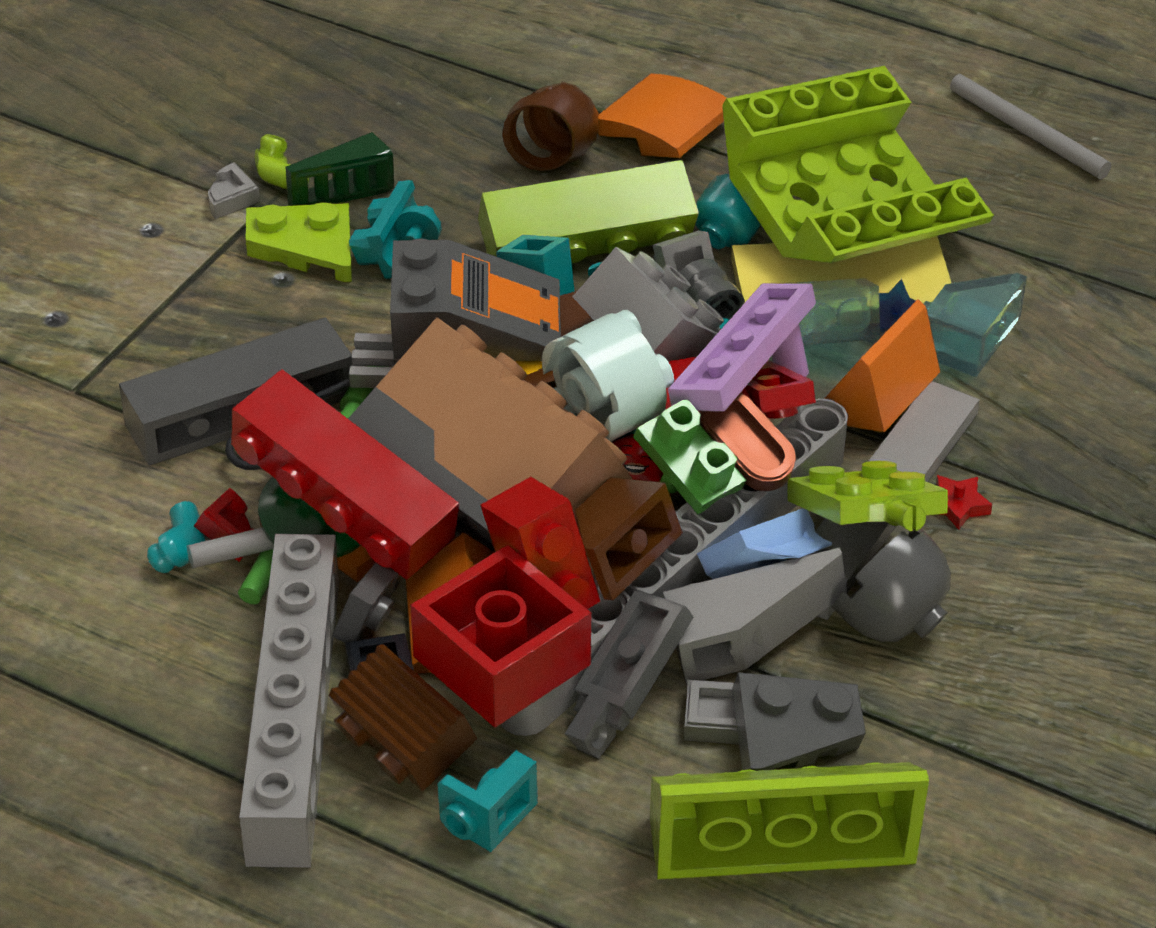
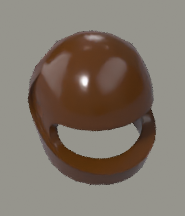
M564 81L548 85L534 91L513 105L504 122L502 131L503 142L506 150L520 165L539 171L556 169L578 160L590 149L597 139L599 113L592 99L576 85ZM522 110L527 133L539 148L551 152L552 155L549 157L540 158L532 155L520 143L516 124Z

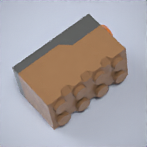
M436 317L348 419L458 501L457 524L494 552L495 549L480 504L530 476L570 500L581 535L575 509L610 477L633 480L623 466L627 460L626 455L605 438L609 431L585 410H581L577 416L570 411L568 412L564 409L568 404L567 401L550 385L540 381L535 387L523 379L527 376V373L509 356L500 352L496 358L484 352L487 345L471 329L461 324L457 330H454Z

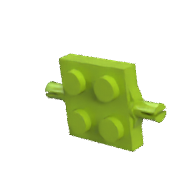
M890 461L862 463V471L844 472V468L836 466L812 467L809 469V476L789 478L787 482L788 502L839 525L886 522L892 526H902L908 531L913 532V529L918 531L924 526L927 515L948 513L947 489L925 481L923 473L901 472L897 470V464Z

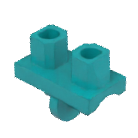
M412 180L398 181L389 198L373 199L367 209V219L371 228L355 230L349 239V246L359 265L378 264L385 279L392 278L393 241L414 239L438 240L441 235V222L435 215L433 208L416 204L413 195L415 186Z

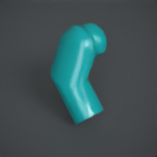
M179 502L170 509L169 514L172 528L158 537V542L152 544L147 550L149 563L160 573H169L175 566L183 567L189 564L187 545L205 541V535L194 527L200 516L197 506L192 502Z

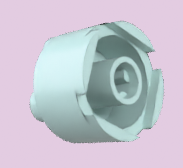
M622 310L616 314H606L549 342L542 354L543 374L551 370L553 371L557 385L554 389L568 403L564 409L568 412L570 411L575 416L581 410L591 414L609 431L605 438L611 442L659 416L665 410L667 401L666 388L674 383L672 368L665 357L660 354L655 355L650 344L642 334L641 326L636 316L629 310Z

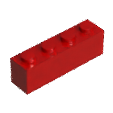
M283 369L232 408L231 445L245 462L251 465L257 464L274 477L289 496L296 499L301 498L322 515L325 522L333 530L339 533L345 532L366 548L370 557L380 566L390 567L404 579L408 580L455 538L459 510L458 501Z

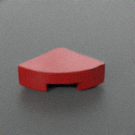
M229 488L200 515L194 525L195 528L210 540L254 530L250 527L245 515L248 510L246 503L232 488ZM243 557L234 559L240 562L243 559Z

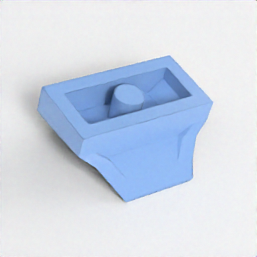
M802 508L739 531L697 553V556L706 575L716 579L744 572L748 569L783 562L790 558H801L831 546L832 542L823 539L815 532L814 523L808 510Z

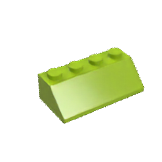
M873 762L850 766H806L798 769L741 770L709 774L680 773L672 776L651 777L650 826L657 880L916 864L929 785L927 770L910 762L886 764Z

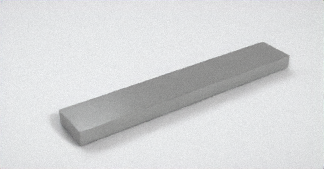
M932 381L913 401L869 461L894 462L897 464V470L901 472L923 473L925 481L928 482L978 414L980 399ZM825 518L815 532L823 539L832 542V545L811 554L840 547L848 593L857 581L854 577L875 556L896 526L889 525L886 522L839 525ZM830 606L818 616L828 620L835 610Z

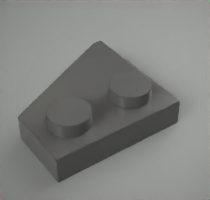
M738 672L732 692L742 770H773L788 764L793 769H798L815 764L816 760L822 756L835 757L859 748L866 732L858 684Z

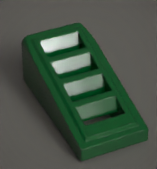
M373 132L285 167L288 206L314 205L322 202L336 204L379 195L394 189L393 153ZM332 173V179L328 181V174ZM314 177V187L308 189L307 178Z

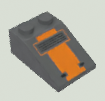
M414 239L393 241L390 302L393 358L401 359L437 317L454 330H457L461 324L471 329L487 345L484 352L494 358L502 352L514 361H542L545 346L549 342L561 337L559 279L451 240Z

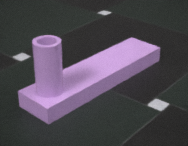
M762 283L668 388L671 405L673 406L682 400H689L698 411H725L771 356L774 363L806 377L809 374L799 323L816 304L812 284Z

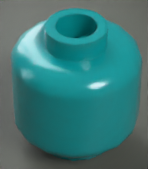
M729 173L719 174L711 180L696 201L699 214L695 226L698 228V231L708 232L711 247L722 249L725 246L732 248V245H746L752 240L761 226L730 180Z

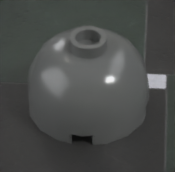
M913 529V532L909 531L908 535L902 531L880 550L854 577L861 587L851 597L842 591L832 606L851 627L867 638L879 642H897L914 631L921 638H924L947 615V612L940 606L950 590L951 572L946 557L934 540L922 529L918 531Z

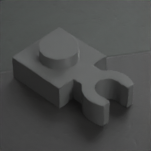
M375 562L350 593L332 636L345 643L359 640L368 628L378 632L394 605V601L390 597L400 583L397 581L400 575L392 568L382 567Z

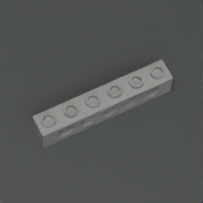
M275 534L240 809V825L246 867L311 868L334 641L332 634L335 630L339 592L335 535Z

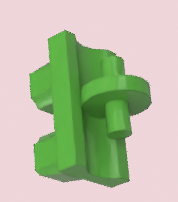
M682 400L664 410L659 416L637 427L633 437L663 472L660 482L666 483L668 492L675 493L678 491L698 515L719 499L741 490L746 479L735 467L737 457L725 443H719L711 439L700 426L699 419L701 414L689 400Z

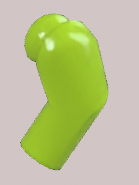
M266 134L261 137L260 149H255L254 159L257 173L265 182L287 190L285 167L290 165L287 163V157L284 156L287 142L282 137Z

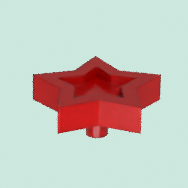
M937 475L936 485L948 490V513L939 515L946 516L958 530L969 517L991 515L993 504L977 492L978 477L955 481Z

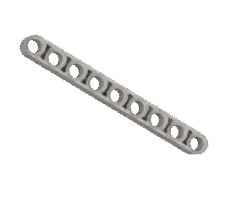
M815 399L816 403L799 406L798 414L786 417L776 426L792 444L795 451L796 461L790 478L809 476V469L812 467H840L843 463L848 414L839 403L829 399ZM787 483L773 491H759L744 484L741 490L719 499L698 515L688 503L684 504L676 511L683 534L613 601L604 600L597 580H595L601 602L588 609L592 613L591 661L634 591L640 590L664 598V591L712 580V578L706 575L697 553L739 531L786 515L797 505L787 501ZM587 668L500 725L512 734L523 736L537 734L544 730L578 700L579 695L574 689Z

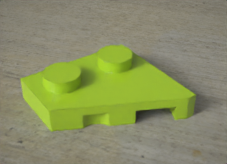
M322 202L314 205H266L263 207L246 208L247 256L267 262H281L287 265V267L305 272L308 271L311 267L310 263L334 269L335 280L352 282L351 248L349 246V203L331 204Z

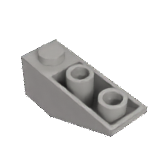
M840 547L664 591V599L685 605L694 617L676 646L686 684H688V680H706L746 670L832 606L842 591L847 594Z

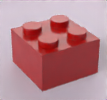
M509 545L504 546L410 604L413 657L494 728L591 665L592 613Z

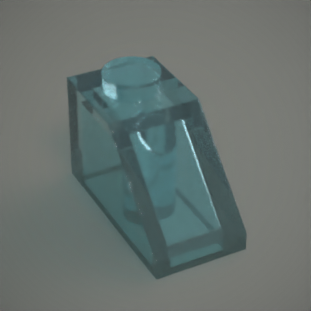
M1013 273L946 284L932 302H924L927 308L938 363L977 377L1021 317L1027 276Z

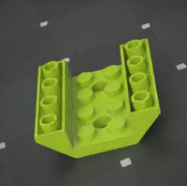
M886 66L725 99L722 108L730 180L783 257L833 263L990 223L993 219V213L967 178L935 185L895 129L910 106L911 101ZM792 196L799 197L803 200H795Z

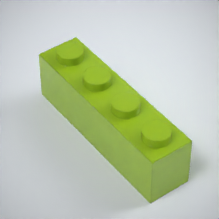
M683 160L485 192L481 196L478 222L487 254L497 257V250L521 235L569 238L571 262L576 263L583 260L586 256L610 254L615 247L629 253L638 247L654 245L693 233L699 212Z

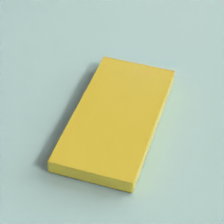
M938 236L833 263L783 257L774 243L732 245L731 261L735 281L745 302L762 283L812 284L816 304L799 324L899 319L917 299L926 306L928 317L955 316L957 299Z

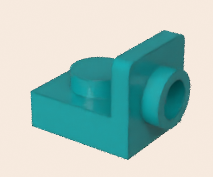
M515 750L498 769L492 768L482 777L476 790L456 778L446 775L438 783L440 821L457 838L471 840L492 852L538 804L537 762Z

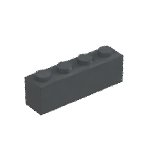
M326 317L119 383L125 426L150 466L228 440L232 434V408L281 369L315 394L349 378L352 354ZM348 388L322 400L329 405L339 403Z

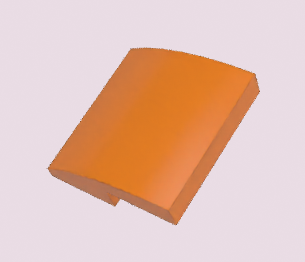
M651 73L599 114L598 135L636 138L642 156L680 158L724 122L722 105L726 97L706 86L687 79Z

